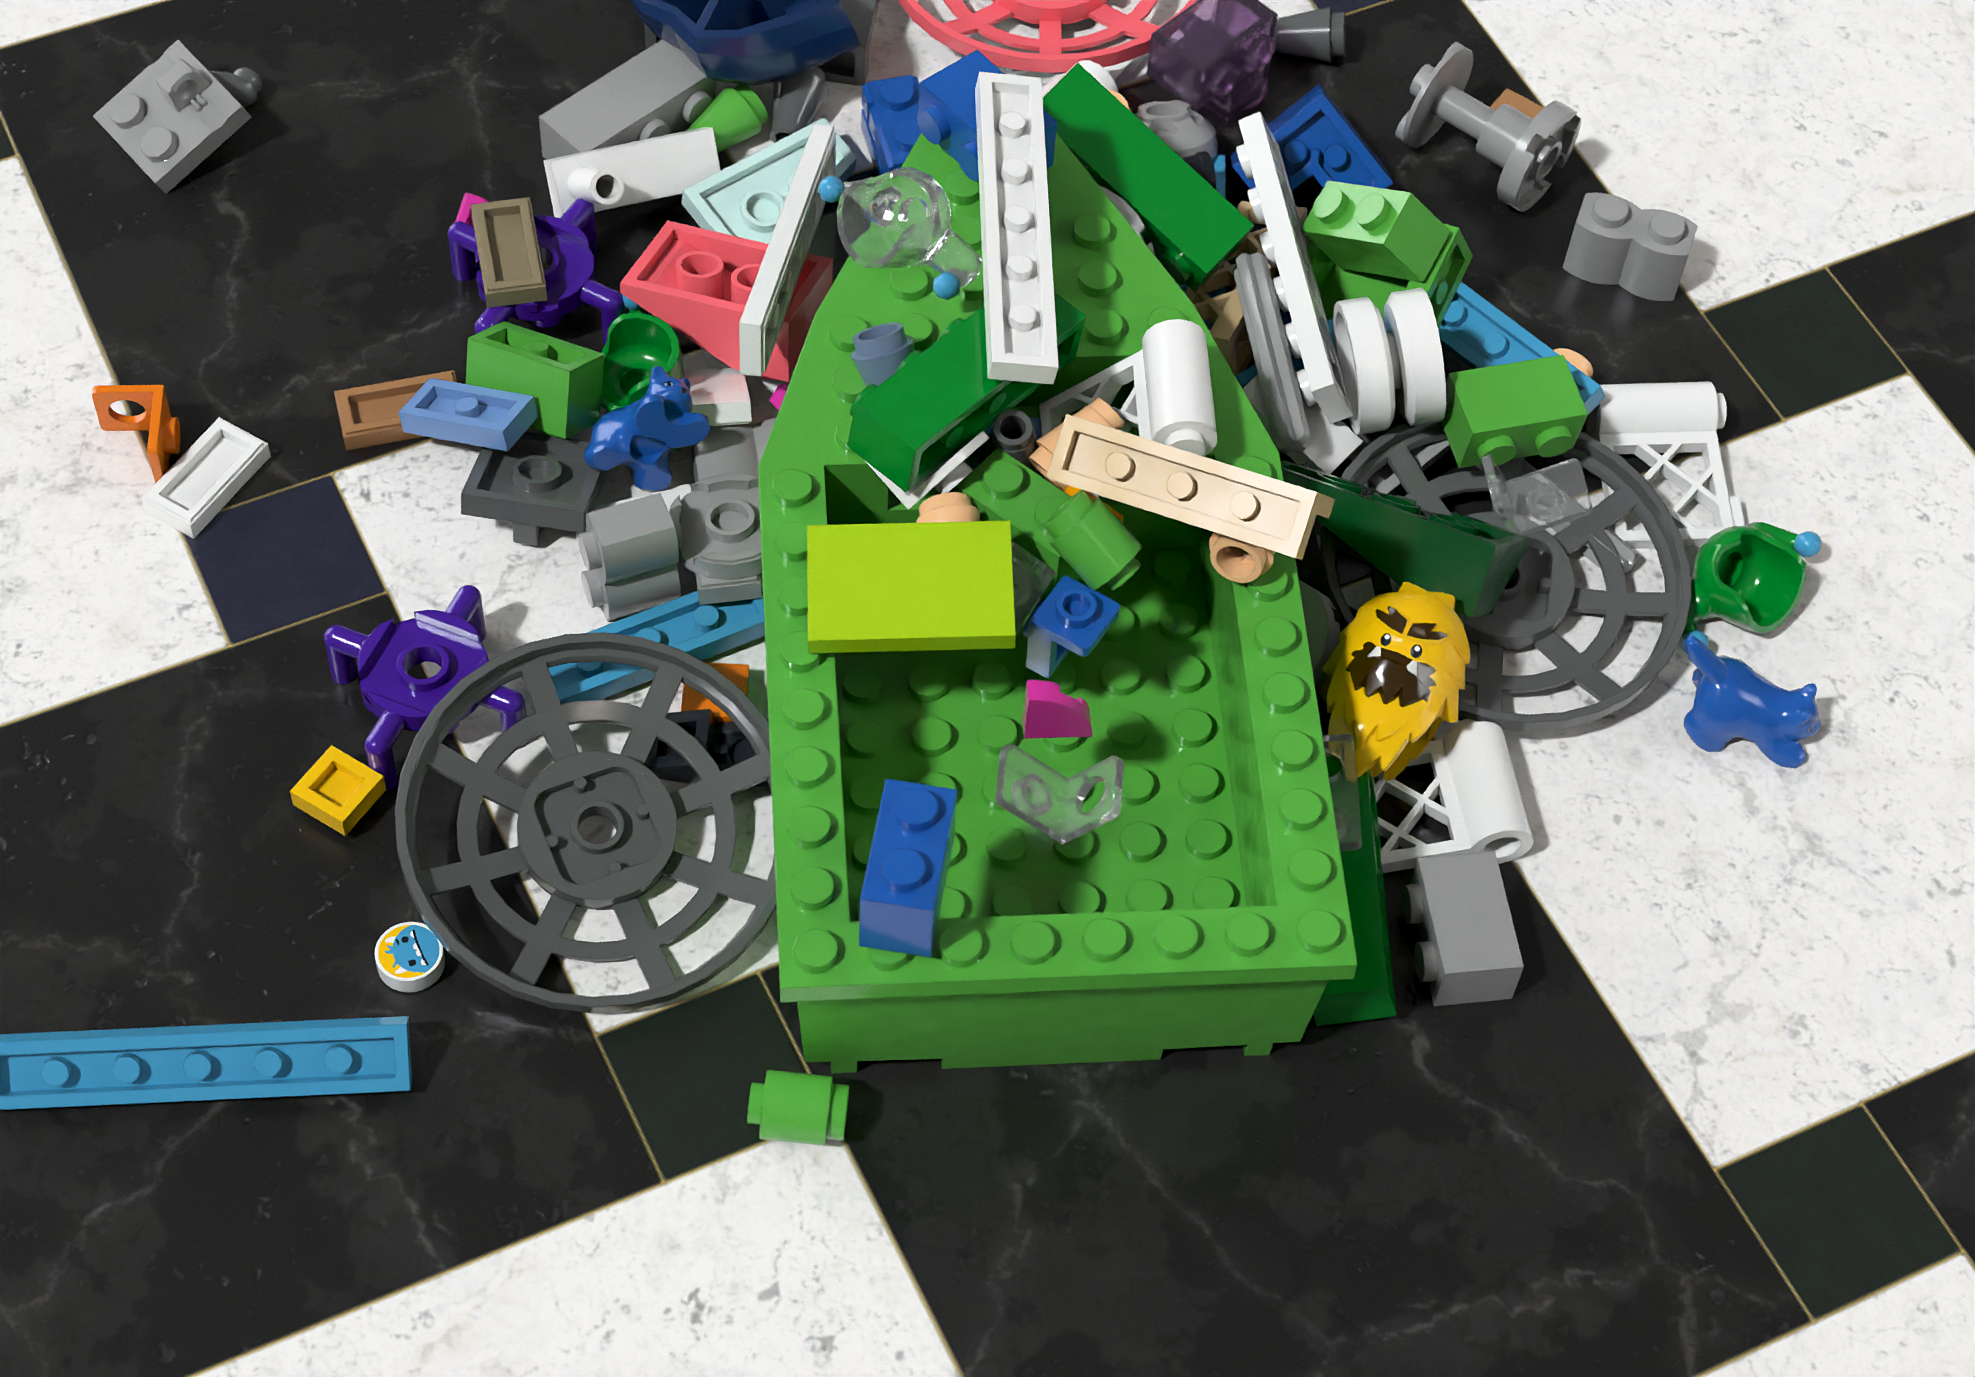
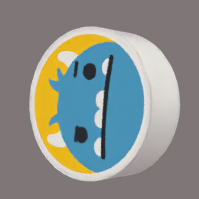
M404 922L392 926L381 935L375 947V960L379 976L387 986L400 992L424 990L433 985L444 970L445 955L443 945L425 924Z

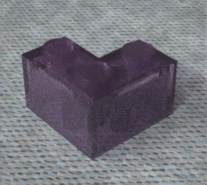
M1198 0L1151 34L1146 75L1180 100L1189 103L1194 110L1197 111L1205 105L1229 122L1246 108L1252 109L1256 107L1268 91L1269 81L1267 78L1271 56L1276 47L1274 36L1278 14L1259 0Z

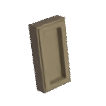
M530 197L470 204L487 308L547 301L546 283Z

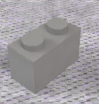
M1496 852L1418 858L1410 884L1403 885L1401 901L1404 919L1407 924H1415L1419 942L1415 945L1414 953L1417 976L1420 982H1429L1434 1006L1512 999L1524 965Z

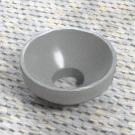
M1179 100L1168 102L1153 101L1138 107V112L1135 116L1180 157L1195 155L1196 152L1207 151L1211 159L1216 156L1218 142L1215 128L1200 114L1192 110L1189 103Z

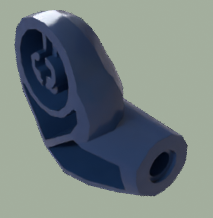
M629 0L637 15L654 35L680 48L689 60L708 78L720 82L756 86L786 80L821 66L861 46L857 34L839 0Z

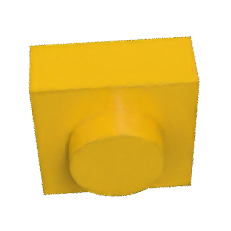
M331 745L290 790L294 806L346 836L386 791L383 775Z

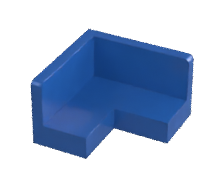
M1320 84L1268 124L1271 133L1279 145L1291 191L1311 175L1316 178L1323 188L1327 180L1386 189L1393 183L1386 167ZM1234 151L1231 154L1232 167L1250 189L1255 188L1254 178L1248 180L1240 164L1237 151Z

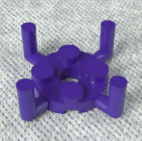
M578 198L561 218L547 215L533 216L541 261L550 266L547 270L543 271L547 301L486 308L475 322V334L502 321L507 322L510 317L531 321L534 325L542 328L558 325L563 320L565 314L573 311L584 302L601 310L604 345L606 344L610 325L621 314H625L624 301L621 293L595 281L596 267L594 254L597 252L595 208L593 203ZM455 222L448 229L453 276L459 281H469L476 276L478 294L481 300L486 303L474 228L464 222Z
M464 585L459 588L445 612L438 610L415 611V618L394 624V618L380 624L369 636L341 625H333L325 631L324 642L331 677L334 682L342 685L353 682L357 676L355 659H358V678L364 705L379 718L365 741L368 766L384 776L386 791L393 789L398 782L392 747L403 730L418 732L433 708L461 679L489 661L487 652L481 643L486 637L482 597L480 591L475 586ZM426 661L436 663L441 667L436 675L427 679H416L407 674V671L413 665ZM500 686L474 704L450 729L448 734L454 732L459 726L460 721L474 712L479 705L500 712L503 733L527 717L525 699L520 692Z

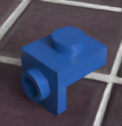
M1064 575L1044 602L1040 601L1035 605L1025 622L1023 636L1028 638L1026 667L1049 679L1070 650L1080 656H1088L1118 618L1119 603Z

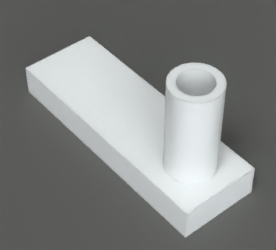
M703 127L543 160L554 217L561 218L578 198L593 203L595 212L682 194L684 189L721 171L712 127Z

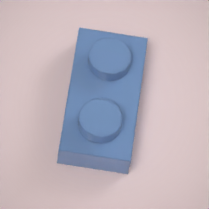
M429 378L398 412L403 432L502 451H509L539 417L534 396Z

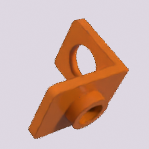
M164 385L94 386L92 399L102 430L149 431L147 452L154 480L157 483L168 471L170 454H179L181 445L178 417L171 416ZM129 400L142 405L145 408V412L136 416H126L115 412L110 405L116 401Z

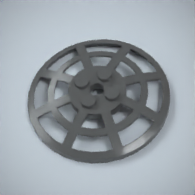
M1405 422L1390 429L1360 452L1345 469L1341 478L1357 482L1363 486L1376 471L1388 463L1407 493L1404 497L1416 500V504L1421 506V515L1430 517L1432 512L1451 516L1450 511L1441 501L1444 497L1464 492H1494L1492 512H1479L1467 516L1530 538L1527 550L1510 578L1514 587L1503 590L1489 614L1474 618L1468 617L1467 622L1463 623L1468 642L1478 645L1476 670L1465 667V684L1476 687L1475 706L1459 701L1458 720L1471 719L1478 722H1492L1502 727V730L1516 732L1563 730L1594 722L1625 707L1650 687L1668 664L1687 623L1691 600L1690 565L1682 536L1667 506L1648 481L1619 454L1584 432H1580L1573 449L1560 454V456L1576 462L1603 480L1615 491L1587 512L1578 503L1560 491L1534 479L1523 477L1525 457L1511 459L1499 465L1497 471H1461L1428 481L1410 451L1425 444L1447 440L1441 422L1410 426ZM1519 497L1549 509L1553 513L1565 518L1571 524L1552 536L1536 523L1517 516ZM1631 510L1644 525L1657 551L1664 576L1665 592H1627V581L1621 559L1604 530ZM1323 525L1320 534V569L1326 596L1335 608L1333 612L1338 623H1340V628L1343 630L1355 618L1340 588L1337 574V554L1371 567V580L1375 597L1379 594L1392 593L1393 590L1390 578ZM1595 538H1597V539H1598L1601 543H1603L1606 547H1604L1602 544H1600ZM1586 543L1590 546L1601 567L1606 591L1575 588L1574 571L1568 556ZM1567 611L1604 615V620L1597 636L1586 650L1580 654L1555 632L1562 623ZM1625 616H1664L1661 633L1649 659L1634 678L1622 688L1594 667L1603 659L1615 643ZM1534 645L1557 667L1553 670L1534 675L1505 676L1502 675L1504 650H1518ZM1570 681H1574L1600 701L1593 705L1559 713L1528 715L1502 712V692H1539L1562 686Z
M605 632L564 634L526 643L492 658L461 679L433 708L414 737L401 770L395 805L397 854L407 890L424 923L444 948L477 977L514 997L552 1009L586 1013L632 1011L670 1001L706 984L740 958L763 932L776 910L774 856L767 881L730 870L736 840L735 812L731 796L765 780H768L771 790L769 723L745 693L715 668L680 649L643 637ZM603 661L639 666L655 671L656 674L642 707L607 700L573 701L561 704L548 668L566 663ZM523 676L535 713L523 718L504 731L483 752L477 763L442 744L450 729L474 704L500 686ZM683 683L700 692L724 711L746 736L756 755L720 772L714 759L698 740L678 724L666 718L680 684ZM603 722L624 725L632 729L620 754L605 751L579 753L569 725ZM544 735L554 763L545 768L532 781L528 789L496 773L500 766L516 750L533 738ZM656 738L665 742L680 754L697 773L700 781L669 793L662 781L650 769L644 766ZM428 768L464 787L457 817V842L461 862L422 870L417 850L416 816L421 786ZM483 797L518 814V846L480 856L477 823ZM710 805L714 813L716 831L714 855L711 864L674 851L677 837V819ZM602 816L614 824L616 833L610 840L604 843H592L580 835L578 827L588 817ZM528 871L533 880L551 895L536 926L527 922L511 909L494 889L491 882ZM662 876L699 888L694 897L680 912L654 929L651 928L638 898L652 889ZM471 887L477 900L493 920L515 938L526 943L511 972L508 974L491 965L464 943L442 916L432 896ZM718 895L755 906L745 925L721 951L695 970L675 978L661 947L674 941L693 927L712 906ZM576 906L591 909L612 907L626 939L607 942H587L570 940L561 936ZM551 955L589 962L616 961L635 957L649 989L630 994L585 996L555 992L535 984Z

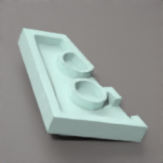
M822 118L684 189L681 204L702 229L769 244L813 124H830L825 118ZM836 132L835 176L844 183L855 171L857 157Z

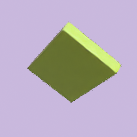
M1010 521L807 525L809 653L1015 648Z

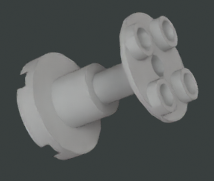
M1455 42L1448 48L1436 67L1425 64L1416 74L1410 86V94L1416 98L1410 110L1400 121L1395 137L1410 147L1418 148L1435 135L1445 121L1477 140V154L1503 169L1497 186L1498 199L1524 212L1531 208L1551 186V183L1544 180L1554 164L1560 168L1564 166L1577 140L1581 127V118L1576 115L1578 112L1557 100L1546 105L1532 119L1506 103L1494 110L1463 92L1472 71L1473 53L1472 50Z

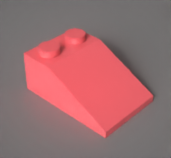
M667 221L620 282V293L669 324L677 332L732 369L740 371L739 322L768 244ZM810 253L807 254L765 373H762L761 378L777 379L785 382L791 380L815 313L833 284V259Z

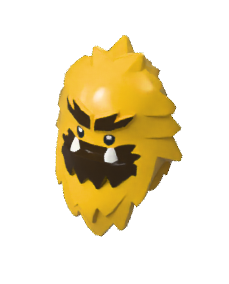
M1403 582L1398 592L1379 594L1363 604L1358 609L1355 619L1339 633V644L1323 665L1321 671L1332 676L1327 692V713H1331L1328 743L1332 755L1342 754L1345 778L1354 781L1371 769L1373 778L1383 772V779L1385 781L1392 780L1403 772L1413 758L1415 760L1418 759L1442 721L1457 722L1459 689L1465 690V664H1470V647L1462 620L1454 612L1455 597L1453 595L1442 592H1429L1412 583Z

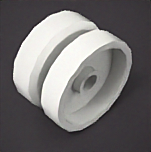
M1423 288L1392 292L1384 306L1383 320L1379 309L1368 297L1337 301L1334 306L1333 316L1335 351L1353 416L1348 417L1354 433L1361 435L1386 431L1394 418L1395 403L1400 415L1410 426L1441 422L1445 418L1446 410L1444 361L1439 331L1427 292Z

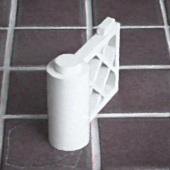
M1181 319L1166 320L1155 324L1144 334L1142 350L1039 404L1042 436L1060 425L1062 418L1066 414H1070L1087 405L1089 406L1097 397L1110 406L1120 388L1134 380V388L1122 408L1117 409L1110 406L1125 423L1120 431L1129 433L1131 428L1135 427L1139 429V437L1203 457L1213 451L1217 444V431L1205 332L1192 321ZM1091 493L1095 497H1099L1097 494Z
M1712 382L1600 385L1606 397L1587 416L1585 421L1587 434L1617 454H1634L1651 466L1650 470L1643 476L1648 483L1660 473L1686 492L1672 508L1667 506L1682 536L1684 547H1701L1712 535L1725 528L1745 526L1740 497L1728 496L1716 432L1717 429H1722L1726 422V401L1722 393H1716ZM1702 452L1706 471L1695 481L1669 461L1677 453ZM1601 480L1605 499L1615 491ZM1707 482H1708L1709 490H1707V489L1704 487V485H1705ZM1694 498L1714 513L1716 527L1697 528L1679 515V513ZM1625 515L1609 527L1613 533L1633 549L1655 548L1646 529L1627 530Z
M1464 719L1456 723L1443 739L1430 741L1418 759L1415 760L1413 758L1407 765L1413 766L1431 762L1435 779L1423 795L1396 781L1395 778L1385 781L1382 772L1374 777L1376 802L1379 801L1386 791L1413 807L1398 828L1378 817L1379 833L1388 839L1381 849L1383 873L1415 868L1418 858L1493 851L1496 852L1498 864L1523 856L1531 849L1534 843L1502 727L1496 723ZM1325 750V756H1332V752ZM1438 794L1442 805L1433 801ZM1425 813L1448 826L1451 840L1425 844L1409 835V832Z

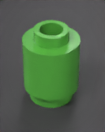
M1080 490L1070 497L1043 524V527L1052 536L1049 544L1092 590H1096L1105 584L1111 591H1114L1124 584L1141 566V563L1135 556L1142 548V544L1099 497L1092 500L1084 490Z
M767 1070L765 1083L752 1082L747 1124L760 1125L759 1138L764 1140L826 1146L827 1139L844 1141L850 1085L834 1084L833 1076Z

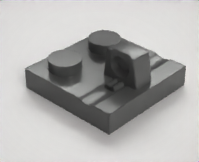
M525 432L509 451L481 448L461 492V515L512 522L513 542L534 546L538 544L541 530L545 527L584 533L586 529V514L594 509L608 471L599 472L593 470L584 461V452L590 444L589 441L568 438L565 440L560 437Z

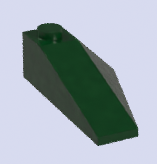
M1285 460L1281 461L1284 482L1335 499L1330 517L1326 518L1316 515L1315 519L1399 586L1403 582H1409L1429 592H1442L1453 595L1455 597L1454 612L1462 620V623H1466L1468 617L1474 618L1489 614L1527 550L1530 538L1456 512H1452L1451 516L1432 512L1430 517L1420 515L1421 506L1416 504V500L1380 492H1374L1372 498H1368L1362 495L1364 486L1357 482Z

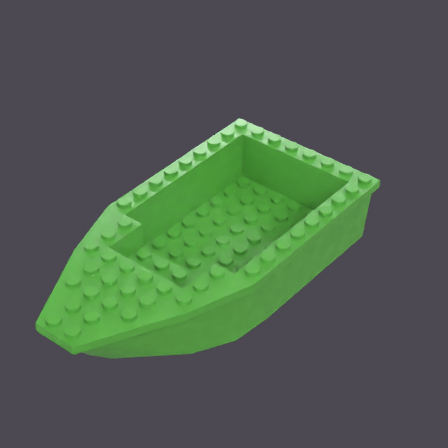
M921 132L815 313L758 466L780 1002H797L804 1063L830 1062L831 1074L856 1073L857 1061L941 1059L942 1069L1161 1060L1164 1049L1243 1045L1244 1056L1270 1055L1273 1043L1300 1042L1328 981L1354 979L1357 968L1303 605L1294 557L1275 552L1273 564L1265 574L1260 575L1251 582H1233L1221 576L1211 563L1209 540L1213 531L1098 495L1105 504L1123 515V524L1142 544V548L1135 556L1141 563V566L1124 584L1114 591H1111L1105 584L1095 590L1119 603L1118 618L1088 656L1083 657L1070 650L1049 679L1026 667L1028 638L1023 636V628L1030 612L1040 601L1044 602L1046 598L1014 576L1015 648L809 653L807 525L915 523L920 517V504L926 499L940 494L933 488L908 510L865 460L847 447L853 418L850 415V409L859 393L866 388L850 356L855 350L852 338L867 328L884 323L898 322L903 325L905 335L913 337L914 351L919 350L923 352L939 340L943 331L952 321L957 318L967 319L980 309L984 303L979 182L968 178L953 157L940 145L928 141ZM1056 133L1054 162L1052 166L1047 168L1054 292L1084 313L1087 318L1075 359L1056 374L1053 385H1041L1011 410L1022 411L1028 417L1040 418L1039 404L1142 350V338L1146 331L1155 324L1175 319L1192 321L1199 325L1206 334L1217 431V444L1213 451L1204 457L1283 481L1279 451L1196 307ZM946 271L955 274L961 283L959 294L950 300L937 297L933 290L935 277ZM1134 380L1120 388L1110 406L1117 409L1122 408L1134 388ZM1082 407V408H1080V409H1078V410H1076V411L1070 413L1069 415H1072V416H1073L1075 413H1077L1078 411H1080V410L1083 409L1084 407ZM1132 427L1129 433L1139 436V429ZM970 456L965 462L968 466L970 464ZM956 486L949 492H956ZM1080 578V579L1078 580V582H1080V583L1084 584L1085 586L1089 587V586L1082 580V578ZM1027 680L1051 681L1060 685L1061 693L1076 700L1078 697L1084 699L1090 708L1092 737L1024 739L1022 717ZM886 779L957 790L954 841L931 957L859 946L860 898Z

